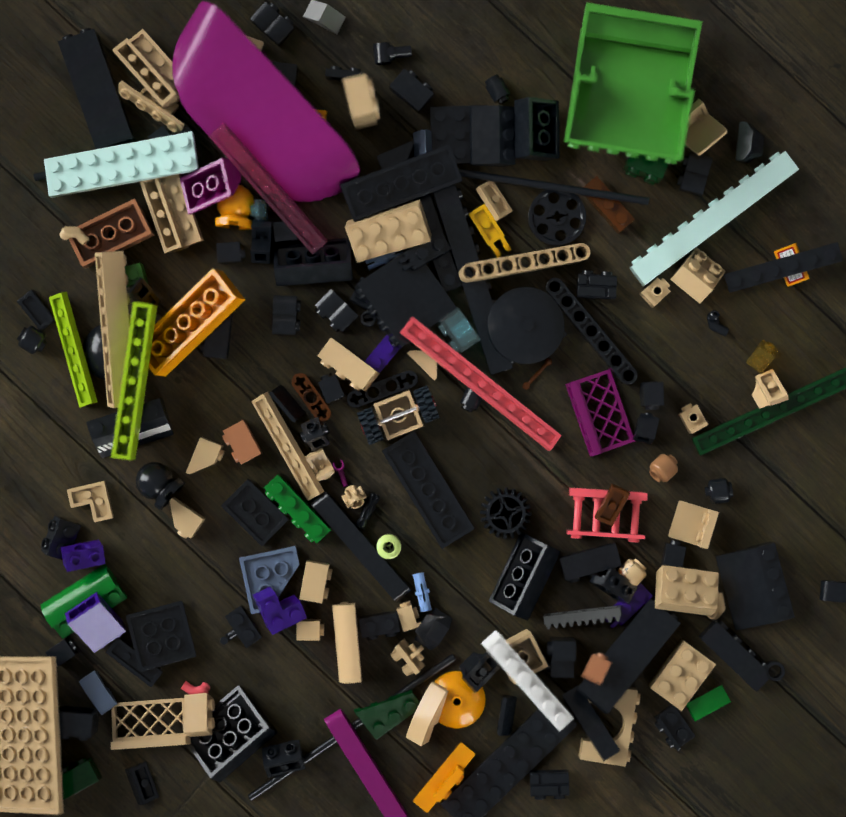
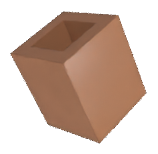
M600 653L591 655L582 677L600 685L611 662L607 661L608 657Z

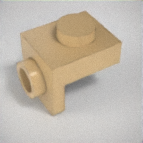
M323 448L305 456L318 481L326 480L335 473L333 465Z

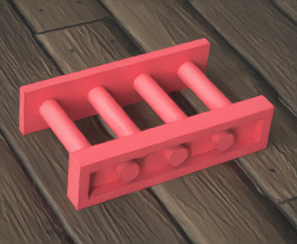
M569 487V495L573 496V500H575L573 530L566 529V533L570 534L571 538L582 539V535L628 538V542H640V539H645V535L638 534L640 504H642V501H647L648 493L630 491L627 500H631L632 503L631 533H619L620 514L613 524L611 532H600V521L595 519V514L608 490ZM585 497H592V501H594L592 531L581 530L582 502L585 500Z

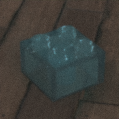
M459 308L439 320V330L444 337L449 336L451 339L449 344L455 351L463 353L480 341L479 336Z

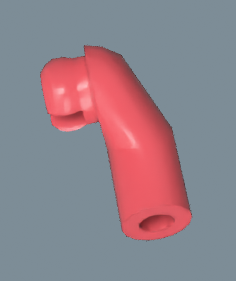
M185 681L181 689L187 694L209 693L210 685L203 682L201 686L195 687Z

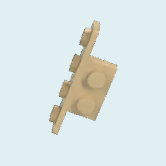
M121 81L119 83L118 92L124 99H129L137 108L142 111L145 110L154 120L165 124L170 131L179 133L184 129L185 124L173 116L179 107L177 103L164 109L145 87L139 93L125 82Z

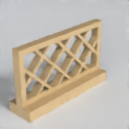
M184 698L120 702L111 709L113 739L111 750L191 744V737L184 733ZM175 702H182V711L177 715L170 708ZM156 704H161L165 708L160 716L152 711ZM138 705H142L147 710L141 718L133 712ZM123 706L129 711L123 719L117 715V707ZM168 711L175 717L169 726L162 720ZM149 713L157 719L151 727L143 721ZM130 714L138 720L132 728L124 722ZM177 721L183 724V733H176L172 729V726ZM158 722L166 727V730L161 735H158L153 730ZM140 723L148 729L143 736H139L134 731ZM124 725L129 732L125 737L118 738V728Z

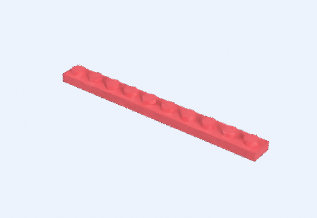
M411 317L400 333L536 442L548 451L552 450L562 436L417 319Z

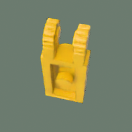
M485 204L468 213L488 247L490 246L497 258L501 257L500 251L494 245L498 240L501 241L507 252L511 251L509 244L504 238L505 235Z

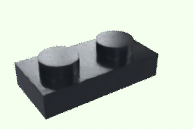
M331 66L330 69L326 68L325 77L326 80L343 81V79L365 73L361 72L359 68L342 70V67Z

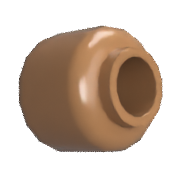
M661 454L650 464L649 473L657 482H668L678 472V462L672 455Z

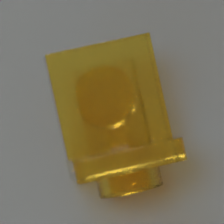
M762 340L746 363L762 374L775 359L778 350L771 342Z

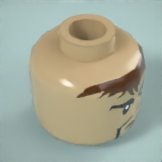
M636 558L634 560L628 559L618 569V573L628 579L632 585L638 586L646 577L645 570L647 568Z

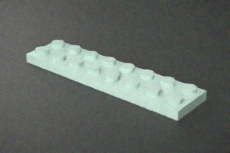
M192 131L44 159L48 194L51 198L189 173L199 169L195 137Z

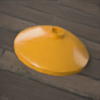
M462 671L444 673L434 681V683L449 690L439 719V723L449 728L470 726L479 719L485 707L483 687L474 693L462 679ZM456 698L460 699L461 701L458 705H455L453 703L454 699Z

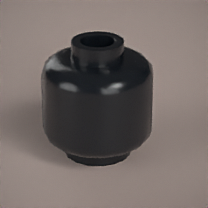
M34 326L24 327L17 338L19 347L30 354H35L37 351L42 352L47 344L44 341L45 333Z
M726 478L711 479L708 482V487H704L706 499L710 498L712 504L727 503L730 501V497H733L732 483L728 482Z

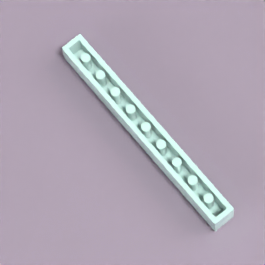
M784 151L782 154L779 152L775 153L769 158L770 163L766 166L762 163L754 169L755 174L749 177L747 174L738 181L741 185L735 189L731 186L723 193L725 197L721 200H718V198L714 199L708 204L709 209L705 212L701 209L693 215L694 220L689 224L685 221L678 226L679 231L673 235L670 232L662 238L663 243L657 246L654 244L646 250L648 254L645 257L638 256L631 262L633 266L629 269L641 285L645 286L798 171L799 168L787 152Z

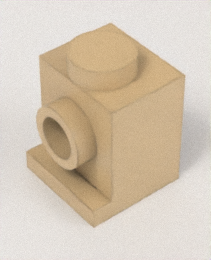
M657 277L640 293V296L653 308L671 292L668 289L670 285L664 278L660 280ZM655 287L660 288V294L654 293Z
M689 403L681 408L682 412L678 413L689 434H693L709 425L697 404L692 406ZM691 414L696 415L697 418L695 421H691Z
M411 601L400 603L397 613L403 632L418 628L421 621H417V618H420L417 607L413 608Z

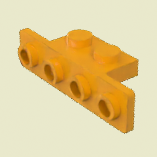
M460 742L416 795L413 802L428 813L437 801L440 803L442 799L446 800L452 793L450 789L454 784L458 785L463 780L464 768L475 756V753L464 743Z

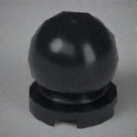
M150 462L143 465L136 476V487L141 495L148 499H154L156 501L154 506L159 510L165 508L170 503V496L176 491L179 493L185 485V482L180 477L173 479V473L169 467L159 462Z

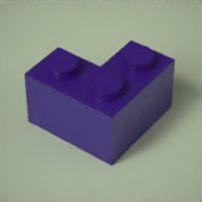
M271 587L253 594L264 623L272 635L307 618L301 602L295 595L279 602L276 593Z

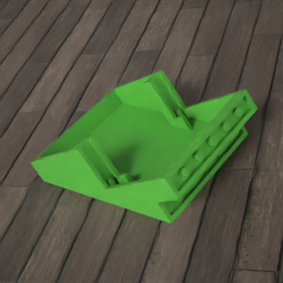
M586 3L582 28L580 29L564 142L568 143V147L580 148V145L588 146L587 150L599 152V148L607 149L609 154L618 155L619 151L626 152V156L638 158V154L646 155L645 159L657 161V158H664L665 163L671 164L682 161L694 90L690 88L702 21Z

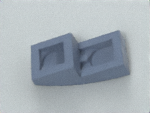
M92 671L79 681L83 690L101 715L118 704L97 671Z

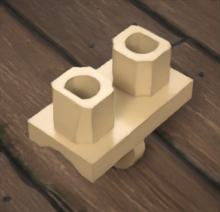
M405 638L396 645L394 651L390 654L396 662L401 658L405 660L406 664L402 667V671L406 676L413 673L417 675L425 667L422 662L424 657L420 653L424 650V647L421 645L417 648L414 643L409 645Z

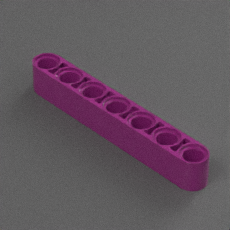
M342 709L324 718L327 727L383 816L409 817Z

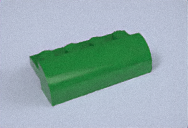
M106 564L41 604V610L51 628L54 627L62 639L74 632L67 623L65 613L97 592L111 608L127 599L126 593L117 583L116 577Z

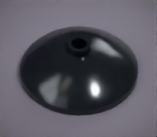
M100 325L87 335L83 343V351L89 371L98 378L105 380Z

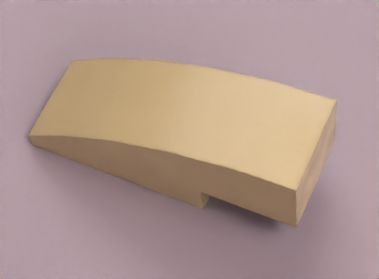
M434 682L430 683L410 723L406 734L407 739L419 746L429 742L434 725L439 722L449 690Z

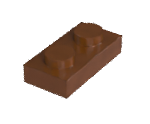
M612 484L595 514V519L613 526L630 495V491Z

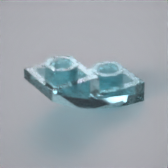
M255 199L254 204L250 205L251 216H254L255 221L269 222L268 202Z

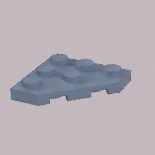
M296 546L239 558L251 614L260 613L253 594L271 587L277 597H279L300 565Z

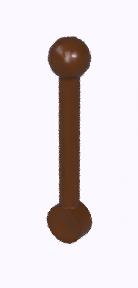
M550 358L545 359V363L543 364V366L531 377V379L528 382L523 383V388L525 390H528L530 388V384L539 376V374L547 366H550L552 364V360Z

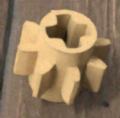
M356 485L348 486L344 491L345 495L341 496L347 508L351 506L353 509L363 506L364 499L367 498L362 487H357Z

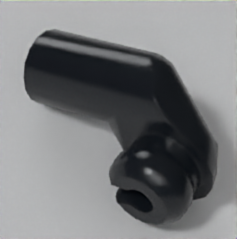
M712 310L707 314L708 326L710 330L725 337L729 328L720 324L719 312Z

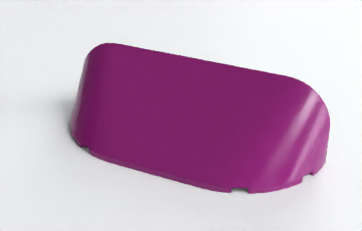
M201 1L179 36L173 55L172 74L174 86L177 88L180 102L186 112L229 159L238 161L239 169L262 190H268L278 195L277 197L297 202L320 201L323 198L336 196L343 192L340 184L356 179L360 174L357 160L347 144L223 11L210 2Z

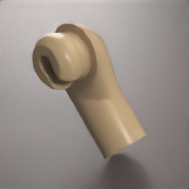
M66 226L60 232V237L63 240L76 238L82 245H85L90 240L79 227Z
M718 592V610L711 616H708L711 620L718 619L726 609L723 592Z

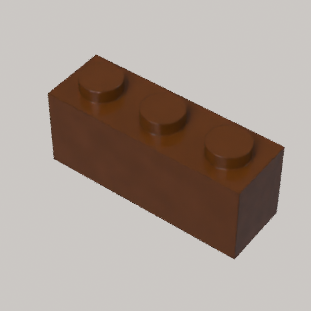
M597 176L583 187L610 191ZM585 196L617 234L635 220L617 200Z

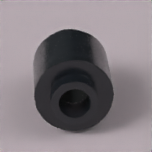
M498 74L485 81L486 89L494 103L499 102L501 105L510 99L511 92L503 78H500Z
M467 387L460 401V404H462L461 408L471 413L473 410L477 411L482 398Z

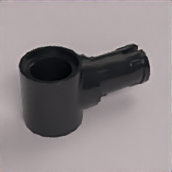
M388 42L373 45L375 65L391 64L395 58L412 57L411 45L394 47Z

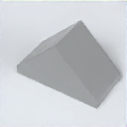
M311 0L303 15V18L335 34H338L346 18L330 5Z

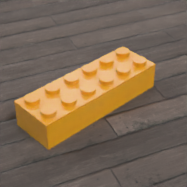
M212 269L155 324L149 368L154 375L166 377L246 300L224 271Z

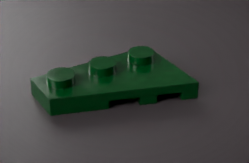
M412 690L391 696L388 700L371 703V706L362 709L360 707L356 708L354 712L377 740L415 713L420 701Z

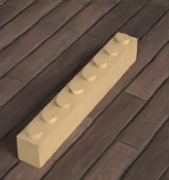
M124 251L96 252L95 262L107 406L118 408L130 329L129 324L131 322V314L128 313L130 297L126 288L128 276L125 274L127 259Z

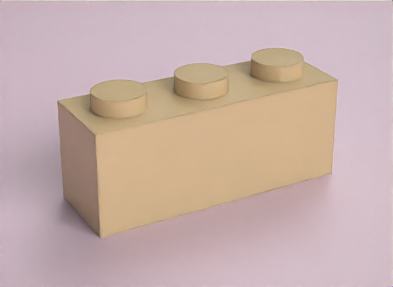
M333 338L329 339L318 354V357L322 359L320 362L328 369L333 367L337 370L335 374L343 380L349 379L351 381L350 385L357 391L361 389L367 391L380 374Z

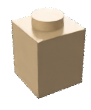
M304 619L297 623V641H320L321 636H324V624H321V619Z

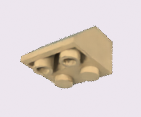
M696 247L670 280L698 303H701L713 291L726 271L718 263L710 259L706 253Z

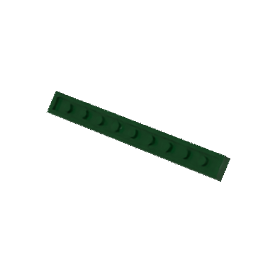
M846 367L788 393L789 400L760 409L758 407L691 438L699 456L846 389Z

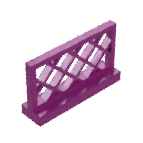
M610 369L565 384L589 456H596L635 441L632 440L633 434ZM607 374L609 380L606 388L597 384L600 376ZM586 381L593 385L589 394L582 391L580 383ZM595 387L605 391L601 400L591 396ZM607 393L614 395L615 401L613 406L603 402ZM590 398L599 403L595 412L588 409L587 404ZM601 405L611 409L607 418L598 414ZM613 411L621 415L619 424L610 420ZM596 416L605 421L601 430L594 426ZM608 423L617 427L613 436L604 432ZM620 429L627 432L628 440L621 441L616 438ZM602 435L611 438L608 447L602 448L600 444Z

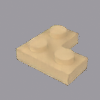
M106 481L67 489L71 508L90 504L94 522L114 518Z

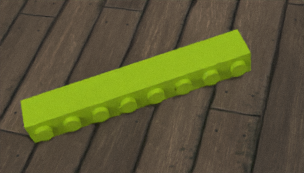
M133 302L112 458L136 460L157 313L156 305Z

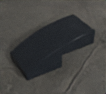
M141 277L128 291L134 302L156 306L161 302L153 293L154 290Z

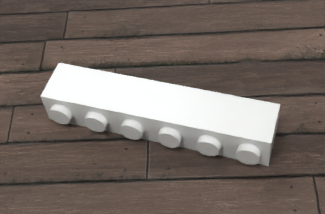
M496 630L481 643L559 732L574 719Z

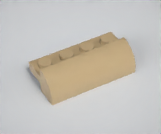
M144 29L128 40L126 38L112 49L114 54L162 108H169L179 102L180 96L173 81V62Z
M181 174L140 181L164 253L180 251L204 241L195 214L188 215L180 182Z
M341 602L340 604L332 605L339 682L360 683L362 682L356 606L355 603Z

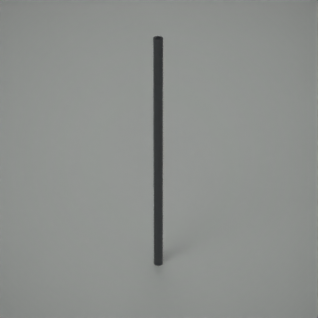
M459 169L461 177L643 205H649L650 200L649 197Z

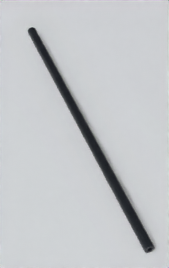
M451 654L392 696L414 690L456 661V658ZM358 718L357 720L352 722L351 725L356 730L357 728L362 726L363 723ZM334 736L304 756L305 764L336 744L337 741ZM294 772L274 776L248 794L249 799L253 801Z

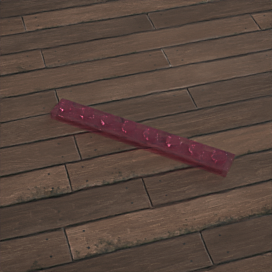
M225 123L209 136L312 254L328 242Z

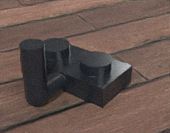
M242 605L225 616L233 630L221 638L220 642L223 645L238 636L247 648L263 637Z

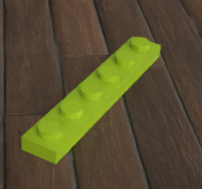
M67 292L58 293L49 297L79 408L97 403V398Z

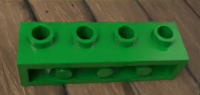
M277 474L264 487L266 490L265 495L271 501L275 499L279 503V510L285 515L288 513L293 518L291 522L298 529L301 527L306 532L304 535L311 543L313 541L318 543L332 530L280 474Z

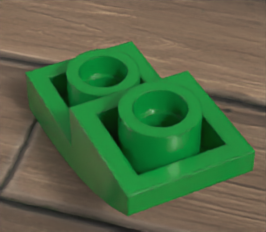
M720 685L688 702L686 706L694 721H697L731 701L723 686Z

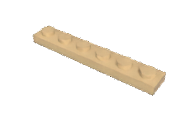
M266 392L252 400V404L306 499L309 501L325 492L269 393Z

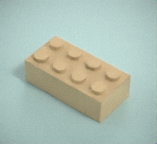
M366 74L343 79L355 130L378 125L377 120L380 119L372 79H367Z
M420 199L380 211L353 221V219L348 220L345 225L357 263L431 242L432 237Z

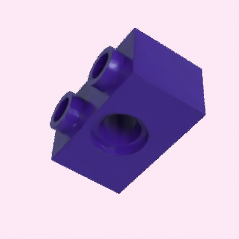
M99 539L61 547L63 565L67 572L106 564L103 545Z

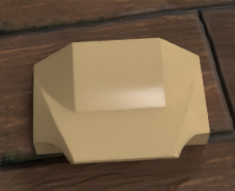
M773 369L755 376L756 386L752 397L759 409L789 400L787 392Z

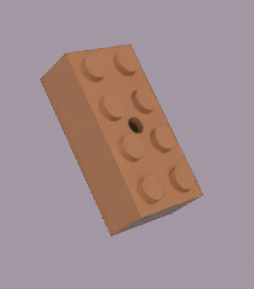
M134 198L77 226L90 239L85 245H82L76 238H69V241L81 266L87 269L96 264V252L124 251L155 236L139 201ZM114 231L113 237L110 238L109 233Z

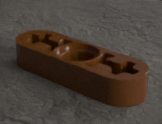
M303 373L295 374L292 378L294 389L315 418L318 417L319 410L317 407L313 410L311 406L317 405L321 400L323 404L319 406L323 410L327 409L328 412H326V418L321 416L319 419L321 422L327 421L331 417V409L307 375ZM297 377L305 378L304 385L312 387L306 390L303 395L300 392L304 390L302 386L295 384L297 383ZM309 392H314L317 395V400L314 403H309L306 400V395Z

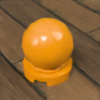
M238 185L233 196L216 203L217 210L221 215L215 218L216 227L229 229L230 225L239 226V230H252V220H249L248 217L253 213L255 206L253 195L249 189Z

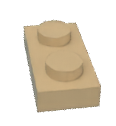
M487 181L476 188L477 193L496 221L513 211L495 182Z

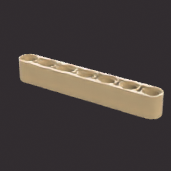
M584 243L472 262L464 265L459 270V278L465 283L580 263L590 256V248ZM577 249H581L583 251L582 258L577 256ZM558 252H562L565 255L564 261L558 258ZM540 255H543V256L546 257V259H547V263H546V264H542V263L540 262V260H539ZM522 258L528 261L527 268L521 265ZM503 262H507L510 265L509 271L503 269ZM484 265L491 267V274L484 272ZM466 268L472 270V278L465 275Z

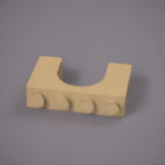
M629 687L614 706L622 715L621 730L613 737L620 752L603 762L589 738L581 737L578 755L580 760L626 767V762H630L631 750H629V744L633 743L634 740L632 725L636 724L637 721L635 706L639 705L640 693H638L636 688Z

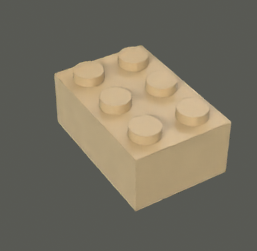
M662 565L656 571L655 609L711 616L718 610L719 573Z
M681 639L648 686L682 711L716 664Z

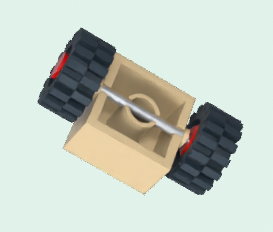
M428 386L413 391L418 406L414 403L409 390L373 404L379 419H376L372 407L358 412L360 425L369 445L384 440L379 426H382L387 440L423 427L418 413L419 409L425 423L440 418Z

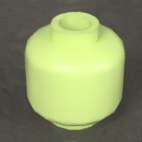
M385 534L379 538L376 549L382 558L393 559L399 555L402 544L397 536Z

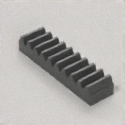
M621 605L546 613L543 616L544 625H546L547 629H550L553 624L557 629L560 623L565 628L567 622L573 627L575 621L578 626H581L582 621L586 625L589 624L590 620L596 624L597 619L604 623L605 618L612 622L613 617L618 622L620 616H622Z

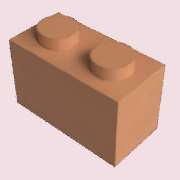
M245 420L223 430L225 435L222 437L227 446L231 445L233 449L231 454L236 463L244 464L263 454Z

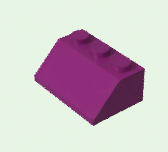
M221 158L180 178L188 215H192L234 195L242 179L237 160Z

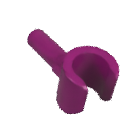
M340 460L342 467L339 469L336 468L333 462V468L340 475L343 487L348 486L344 475V462Z

